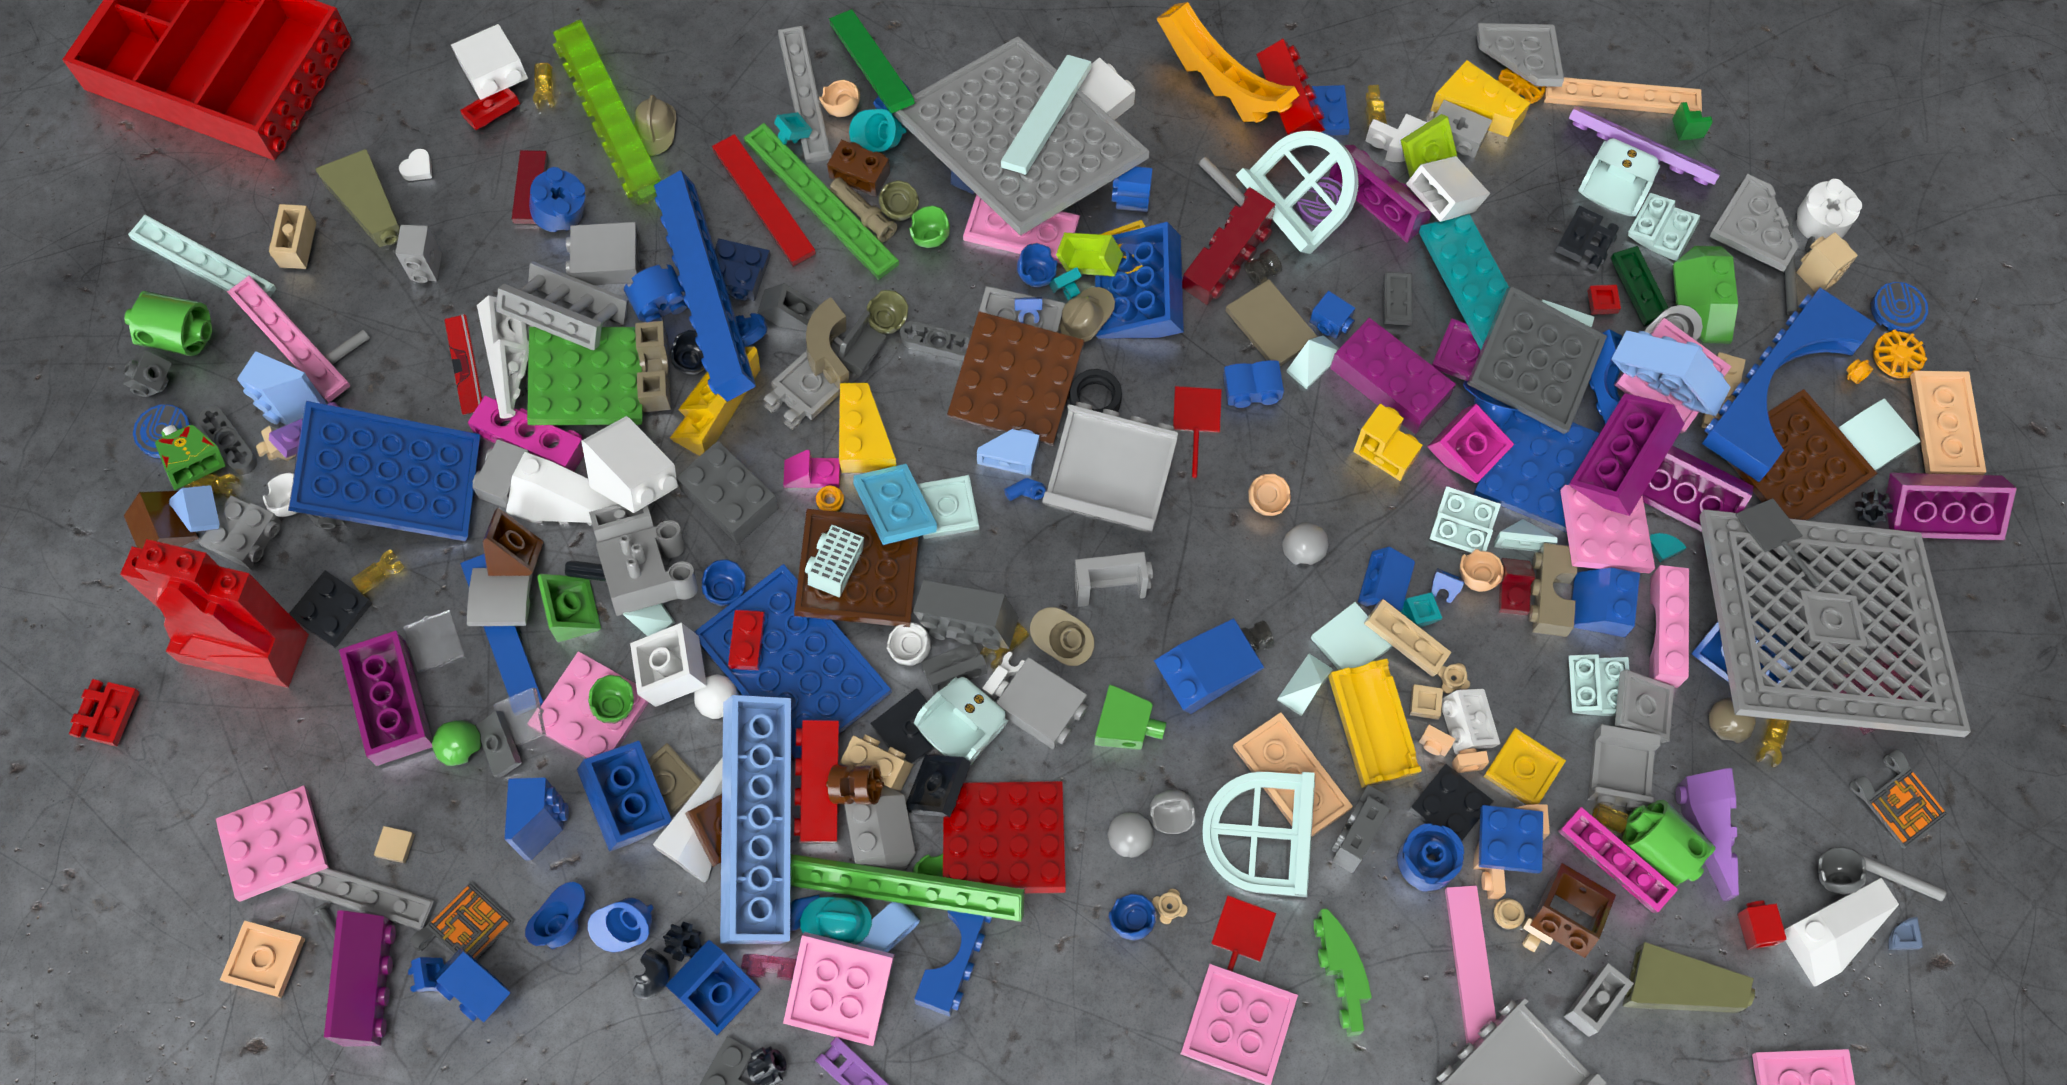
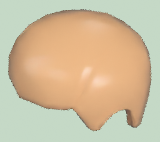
M844 79L838 80L827 87H823V95L819 97V100L830 115L845 117L851 115L857 109L860 102V91L853 82Z
M1274 473L1260 475L1252 482L1248 490L1249 503L1256 512L1263 516H1275L1282 513L1291 500L1289 485L1284 478Z
M1475 549L1471 554L1467 556L1464 554L1462 556L1459 573L1467 587L1471 590L1483 592L1495 588L1502 581L1504 567L1500 558L1493 553Z

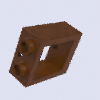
M1561 863L1545 888L1530 926L1586 958L1600 939L1616 894ZM1554 895L1592 916L1589 928H1585L1550 907Z

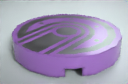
M1321 177L1317 183L1337 205L1341 196L1342 185L1329 177ZM1313 187L1296 202L1297 211L1300 212L1302 218L1314 226H1318L1333 211Z

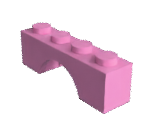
M1660 565L1650 577V604L1654 606L1656 612V634L1649 657V678L1672 685L1674 688H1679L1689 677V568Z

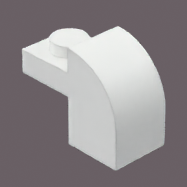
M1406 114L1399 128L1396 129L1373 119L1365 141L1376 148L1386 150L1385 160L1403 162L1405 157L1400 140L1427 122Z

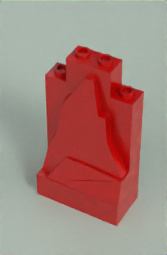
M146 539L143 548L131 547L120 575L163 613L165 617L164 627L170 638L166 652L179 663L289 688L309 634L250 573L221 567L205 552Z

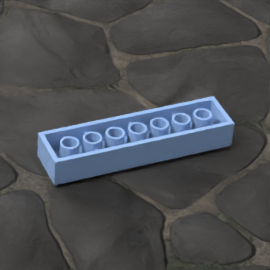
M732 695L723 702L720 944H783L790 941L791 698Z

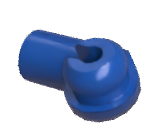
M1025 478L1004 489V493L1009 501L1020 496L1040 500L1044 497L1045 491L1047 492L1044 484L1029 478Z
M819 894L795 899L791 902L790 931L800 928V919L804 909L809 903L820 898Z

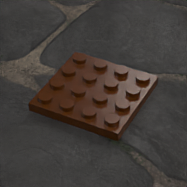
M979 311L947 416L1004 433L1011 429H1027L1039 435L1040 443L1054 446L1071 384L1074 380L1085 343L1084 340Z
M1805 389L1768 411L1772 430L1784 451L1760 482L1728 462L1744 482L1754 486L1753 492L1762 503L1773 498L1789 519L1806 521L1811 520L1878 474Z
M807 509L794 616L889 626L904 625L903 627L910 628L918 537L883 545L869 515ZM831 525L864 537L863 551L840 598L808 585V573L805 572L810 557H816L819 551L817 544L822 533L827 534Z

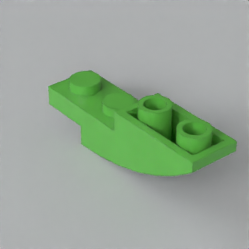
M1321 909L1317 914V919L1313 920L1315 936L1320 937L1322 949H1318L1320 968L1325 967L1326 976L1338 975V978L1335 979V992L1337 997L1342 998L1343 1009L1339 1010L1341 1028H1346L1347 1037L1358 1036L1364 1032L1360 1004L1367 1003L1372 998L1369 982L1363 963L1349 935L1328 909Z

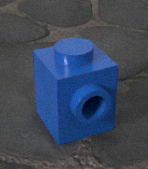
M1328 290L1313 309L1310 323L1316 326L1322 334L1337 340L1342 332L1347 334L1353 326L1355 320L1352 317L1355 307Z

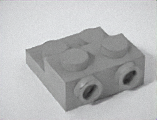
M230 495L218 513L219 529L207 530L199 543L203 547L251 570L253 565L262 558L264 549L269 541L278 534L282 521L274 513L251 502L248 504Z

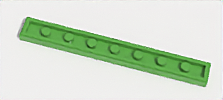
M765 123L744 137L745 143L878 280L899 265V260L867 227L862 225V222L786 145L782 144L778 136Z
M790 854V886L1020 922L1024 917V889Z

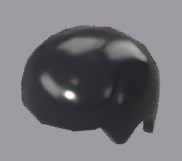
M687 330L678 334L670 350L672 365L683 374L696 375L706 370L701 361L704 357L703 352L695 340V337L698 336L695 330Z
M652 948L647 949L640 959L645 967L644 974L634 976L636 985L633 988V995L639 999H649L659 994L665 988L670 978L671 968L668 960Z

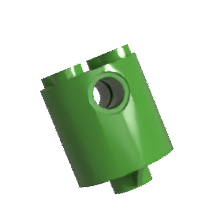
M142 291L133 308H129L125 313L124 320L129 325L132 342L139 346L195 356L203 350L212 334L210 312L205 304L197 301Z
M1665 800L1655 801L1647 807L1644 805L1637 807L1628 817L1623 835V843L1675 887L1687 879L1690 881L1697 880L1704 872L1702 865L1716 848L1713 843Z

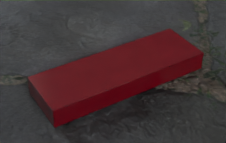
M520 150L511 218L513 224H536L532 219L529 208L530 188L533 180L539 174L547 171V151Z

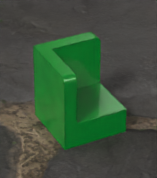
M1687 102L1680 103L1672 118L1679 141L1704 138L1713 123L1711 116L1702 117L1701 110L1689 111Z

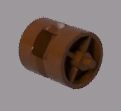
M833 765L830 769L826 786L829 798L833 804H853L855 802L856 804L875 805L880 800L884 782H882L881 771L877 765H857L856 767L854 765Z

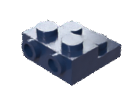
M718 238L714 250L728 295L741 301L746 299L755 301L771 256L770 250Z

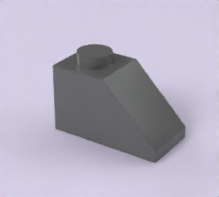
M783 283L764 290L757 313L777 326L806 332L808 322L819 305Z

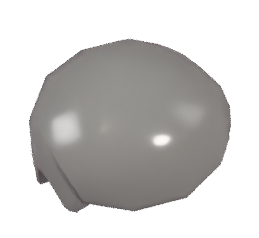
M1308 522L1300 523L1285 535L1282 543L1284 555L1293 564L1313 565L1326 556L1329 549L1328 535L1319 525Z
M1165 790L1156 794L1150 803V815L1153 826L1158 831L1166 834H1179L1188 831L1195 824L1194 803L1191 797L1183 791Z
M1125 812L1115 817L1110 823L1107 833L1110 847L1120 856L1129 858L1138 857L1151 849L1155 836L1152 823L1142 814Z

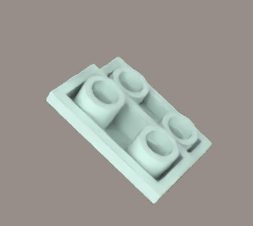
M1649 193L1628 232V236L1649 250L1677 261L1680 259L1700 221V215L1676 208L1675 200Z
M1885 398L1839 427V430L1875 471L1893 459H1897L1921 442Z
M1446 486L1429 539L1472 553L1475 549L1486 551L1501 504Z
M1599 654L1570 655L1569 670L1572 713L1616 716L1620 671L1629 670V658H1599Z

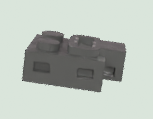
M1367 785L1331 849L1336 853L1332 862L1351 873L1355 871L1390 810L1389 807L1385 806L1389 798L1388 795Z

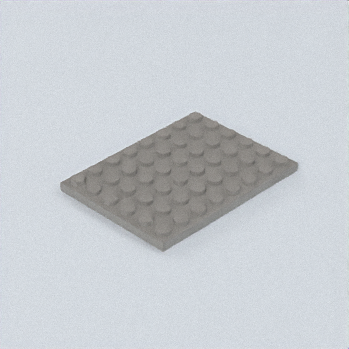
M1019 36L913 95L915 104L893 113L911 133L1020 236L1149 159V150L1078 89L1028 173L1025 175L1001 168L1003 156L1057 72L1051 64Z

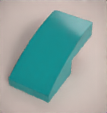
M1432 592L1406 598L1402 611H1399L1420 628L1442 619Z

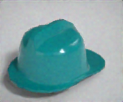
M886 109L859 112L853 117L849 128L850 141L872 152H883L896 147L902 138V134L907 133V129L902 127L901 122Z
M818 898L809 903L800 919L802 933L807 932L855 945L861 943L869 935L872 927V917L868 908L862 902L851 898Z

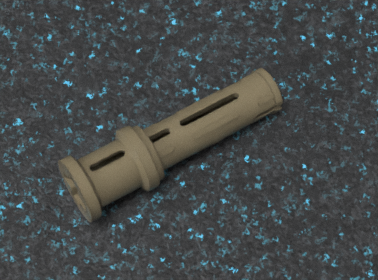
M836 178L830 184L831 188L829 190L861 218L862 225L868 229L870 228L877 235V239L880 242L888 241L895 234L897 224L885 218L880 208L869 205L842 178Z

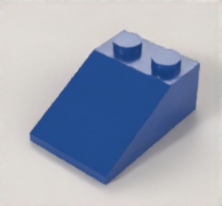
M1234 618L1179 644L1154 660L1180 706L1190 714L1265 668Z

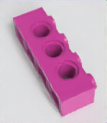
M483 397L468 421L473 433L480 434L481 438L494 444L498 439L526 449L532 455L552 461L575 472L584 457L583 438L580 434L572 430L566 432L559 429L557 425H528L527 410L523 408L519 410L514 409L516 412L513 417L500 418L496 398ZM504 421H510L506 426H500ZM534 431V434L530 437H524L526 433ZM559 442L556 447L548 448L550 444Z
M1582 807L1578 808L1558 830L1563 837L1652 913L1659 912L1677 892L1678 889Z

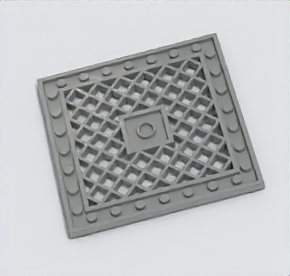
M1713 510L1702 511L1699 517L1735 715L1966 737L1971 732L1921 533L1790 519L1803 536L1789 542V545L1795 549L1794 551L1797 554L1801 552L1811 561L1810 564H1807L1802 560L1820 582V585L1813 589L1802 579L1804 576L1807 577V575L1783 545L1773 549L1784 558L1781 562L1770 551L1764 552L1736 517V513ZM1745 546L1756 555L1754 559L1742 550ZM1828 555L1836 563H1838L1839 566L1836 568L1824 557ZM1852 559H1857L1866 569H1861ZM1760 560L1764 561L1773 570L1771 572L1767 571L1758 562ZM1883 561L1894 571L1890 573L1879 562ZM1790 563L1801 573L1796 575L1786 564ZM1818 566L1828 576L1824 578L1813 568ZM1844 568L1856 579L1852 581L1841 570ZM1749 570L1761 579L1759 583L1747 574ZM1871 571V572L1874 573L1877 577H1879L1883 582L1880 584V583L1877 582L1874 578H1872L1868 573ZM1777 573L1789 582L1787 586L1775 577ZM1835 580L1844 590L1841 592L1829 581ZM1861 582L1869 590H1871L1872 593L1869 595L1857 584ZM1767 584L1778 594L1774 597L1763 586ZM1885 586H1890L1899 596H1894ZM1795 587L1800 592L1796 595L1790 589ZM1754 594L1766 604L1764 608L1751 598ZM1877 595L1889 606L1885 608L1874 597ZM1782 597L1794 607L1792 611L1779 601ZM1866 606L1878 617L1874 619L1863 608ZM1770 608L1783 618L1780 622L1767 612ZM1892 609H1894L1897 613H1899V614H1900L1902 617H1904L1906 620H1905L1904 622H1902V621H1901L1900 619H1898L1895 615H1893L1890 611H1891ZM1750 612L1755 615L1752 619ZM1759 619L1771 629L1769 633L1756 623ZM1883 620L1895 631L1891 633L1879 622ZM1787 622L1800 632L1797 636L1784 626ZM1872 631L1884 642L1882 644L1878 643L1868 633ZM1776 633L1783 640H1785L1788 643V645L1784 647L1772 636ZM1899 633L1912 645L1908 647L1896 635ZM1888 644L1901 656L1899 658L1895 657L1884 647ZM1766 645L1776 656L1772 658L1761 647ZM1792 647L1805 657L1802 661L1789 651ZM1866 647L1873 652L1870 656L1863 651ZM1821 650L1829 658H1831L1833 662L1829 664L1817 653ZM1848 653L1861 663L1859 667L1846 657ZM1878 656L1890 667L1886 670L1874 658ZM1780 658L1793 668L1790 673L1777 662ZM1905 658L1918 670L1913 672L1901 661ZM1811 662L1822 673L1818 676L1805 664ZM1760 663H1762L1765 666L1762 670L1760 667ZM1838 664L1850 676L1846 678L1834 667ZM1866 667L1873 674H1875L1878 677V679L1874 681L1862 670ZM1770 670L1782 681L1777 684L1765 673ZM1893 670L1907 680L1906 683L1903 684L1891 672ZM1799 673L1810 685L1806 687L1794 675ZM1827 676L1839 687L1835 690L1823 678ZM1856 679L1868 690L1865 693L1862 692L1851 681ZM1882 681L1896 692L1893 696L1879 685ZM1786 684L1790 688H1783V686ZM1910 684L1913 685L1924 696L1920 698L1908 686ZM1815 687L1819 691H1813L1811 689Z

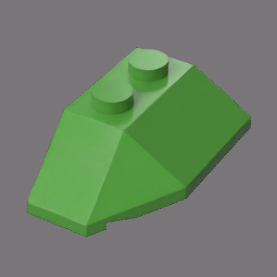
M1694 246L1673 264L1676 306H1690L1698 312L1703 325L1699 339L1703 343L1731 344L1738 309L1733 256L1722 246Z

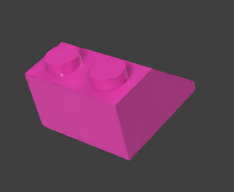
M1477 404L1463 409L1427 447L1447 468L1474 483H1478L1514 443Z

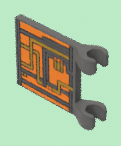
M1895 750L1884 757V762L1887 766L1898 773L1894 778L1877 791H1874L1871 782L1865 776L1854 779L1850 782L1849 787L1866 802L1902 849H1905L1949 814L1911 769L1903 752Z
M470 882L424 928L410 938V943L417 951L421 952L436 936L454 954L462 947L477 960L514 921Z

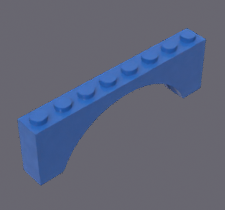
M1819 288L1814 296L1807 294L1798 306L1802 309V312L1798 313L1795 311L1786 322L1789 329L1786 331L1782 328L1772 342L1776 344L1774 349L1768 346L1759 358L1763 362L1761 366L1755 363L1745 376L1749 379V382L1746 384L1741 381L1732 393L1736 399L1733 402L1728 399L1718 413L1722 415L1721 419L1713 418L1704 430L1708 436L1702 442L1703 445L1758 482L1762 480L1784 451L1772 430L1767 412V393L1773 373L1785 363L1808 354L1831 352L1852 356L1876 325V323L1822 288Z

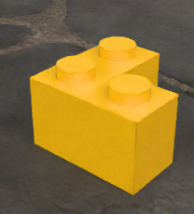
M1379 404L1362 427L1353 452L1401 481L1418 457L1423 445L1413 435L1405 434L1399 430L1404 418L1395 409Z

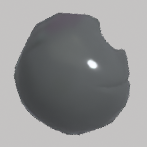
M1846 847L1829 848L1820 855L1818 876L1825 889L1844 895L1857 892L1865 884L1867 875L1866 861L1854 849Z

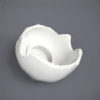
M294 473L280 474L268 482L269 494L268 496L263 495V501L266 509L276 516L288 517L298 513L288 511Z
M910 622V628L903 627L904 625H897L889 634L887 650L897 663L913 666L921 663L929 655L931 640L923 626Z
M716 674L705 677L707 687L694 691L695 707L702 715L711 719L723 717V702L732 695H741L728 677Z

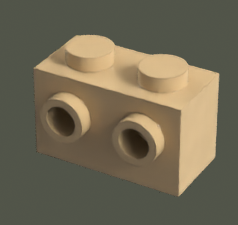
M279 204L269 252L280 268H307L317 223L307 206Z
M1834 232L1826 239L1821 236L1810 246L1812 250L1800 260L1803 264L1796 273L1815 293L1819 288L1826 291L1840 280L1858 255L1844 239Z
M864 734L863 738L853 735L840 763L854 765L855 767L857 765H877L881 771L884 785L901 791L914 765L904 760L906 754L892 747L888 751L878 747L880 741L869 735Z

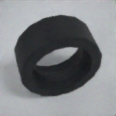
M1089 369L1078 374L1072 381L1069 394L1070 405L1075 406L1076 402H1081L1079 395L1082 388L1098 384L1105 386L1111 391L1112 399L1108 406L1092 410L1103 413V409L1119 412L1122 401L1121 384L1110 372L1101 369Z

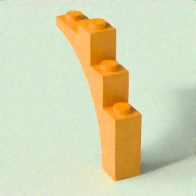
M1188 2L1174 4L1156 18L1185 70L1201 72L1215 97H1229L1243 122L1254 121L1258 123L1266 119L1271 111L1283 112L1292 106L1291 102L1299 96L1295 86H1283L1269 82L1238 63L1210 35Z

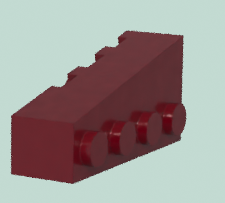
M1251 187L1244 193L1245 199L1242 206L1238 207L1235 205L1229 213L1230 217L1226 221L1225 228L1219 227L1213 234L1209 242L1210 248L1204 247L1183 274L1182 289L1206 305L1213 298L1218 299L1221 296L1229 279L1233 281L1237 277L1243 262H1249L1255 255L1256 247L1260 242L1264 244L1272 234L1270 228L1276 204Z

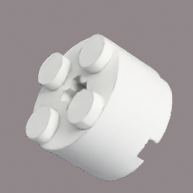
M1839 179L1818 183L1810 189L1797 209V227L1806 238L1809 239L1813 236L1815 241L1821 236L1826 239L1834 232L1843 238L1858 218L1862 209V202Z

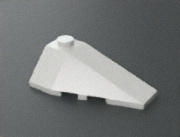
M524 452L512 475L506 512L532 523L555 521L559 522V524L581 522L592 525L589 512L618 503L590 488L588 478L552 461Z
M1880 878L1859 889L1857 892L1784 930L1787 938L1785 942L1815 987L1841 973L1897 908L1899 903L1883 879Z

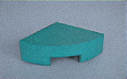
M1655 533L1649 535L1652 552L1660 563L1683 552L1687 548L1679 539L1669 534Z

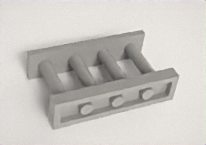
M532 261L526 285L517 289L503 284L498 288L496 311L594 351L600 346L601 328L607 320L611 319L621 324L626 323L629 300ZM539 290L549 295L542 299L532 295V293ZM564 300L573 305L567 309L556 303ZM586 309L597 315L591 319L580 313Z

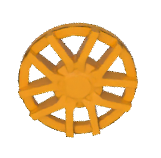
M1509 68L1502 70L1498 76L1497 81L1519 96L1523 95L1530 104L1539 101L1545 93V86H1535L1515 72L1512 73L1513 71Z
M1895 329L1884 333L1876 341L1873 347V357L1877 366L1887 375L1895 378H1910V375L1914 371H1920L1927 361L1925 350L1922 346L1923 342H1919L1913 337L1915 335L1913 333L1910 335ZM1882 341L1884 342L1885 346H1880ZM1910 341L1915 346L1910 348L1907 346V343ZM1879 353H1887V356L1880 357ZM1883 362H1891L1890 369ZM1897 366H1901V372H1895ZM1907 367H1910L1914 370L1911 372H1907Z

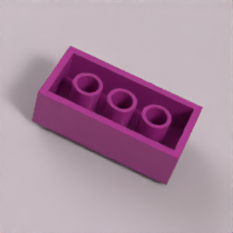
M1370 317L1334 354L1330 367L1331 370L1376 405L1382 404L1385 407L1395 409L1404 418L1402 425L1415 435L1448 401L1456 385Z
M397 630L339 649L366 757L376 766L432 748L433 739L407 643Z

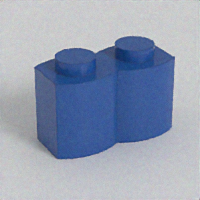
M1135 166L1113 180L1111 202H1117L1116 209L1148 213L1153 168Z
M1269 360L1253 364L1241 363L1224 367L1223 378L1228 405L1237 408L1248 407L1254 402L1272 405L1283 398L1284 388L1279 361Z

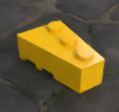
M1466 60L1436 93L1430 111L1437 113L1443 100H1446L1491 119L1492 122L1488 131L1509 137L1523 122L1530 102Z
M840 383L839 462L841 473H867L896 466L893 450L868 383Z

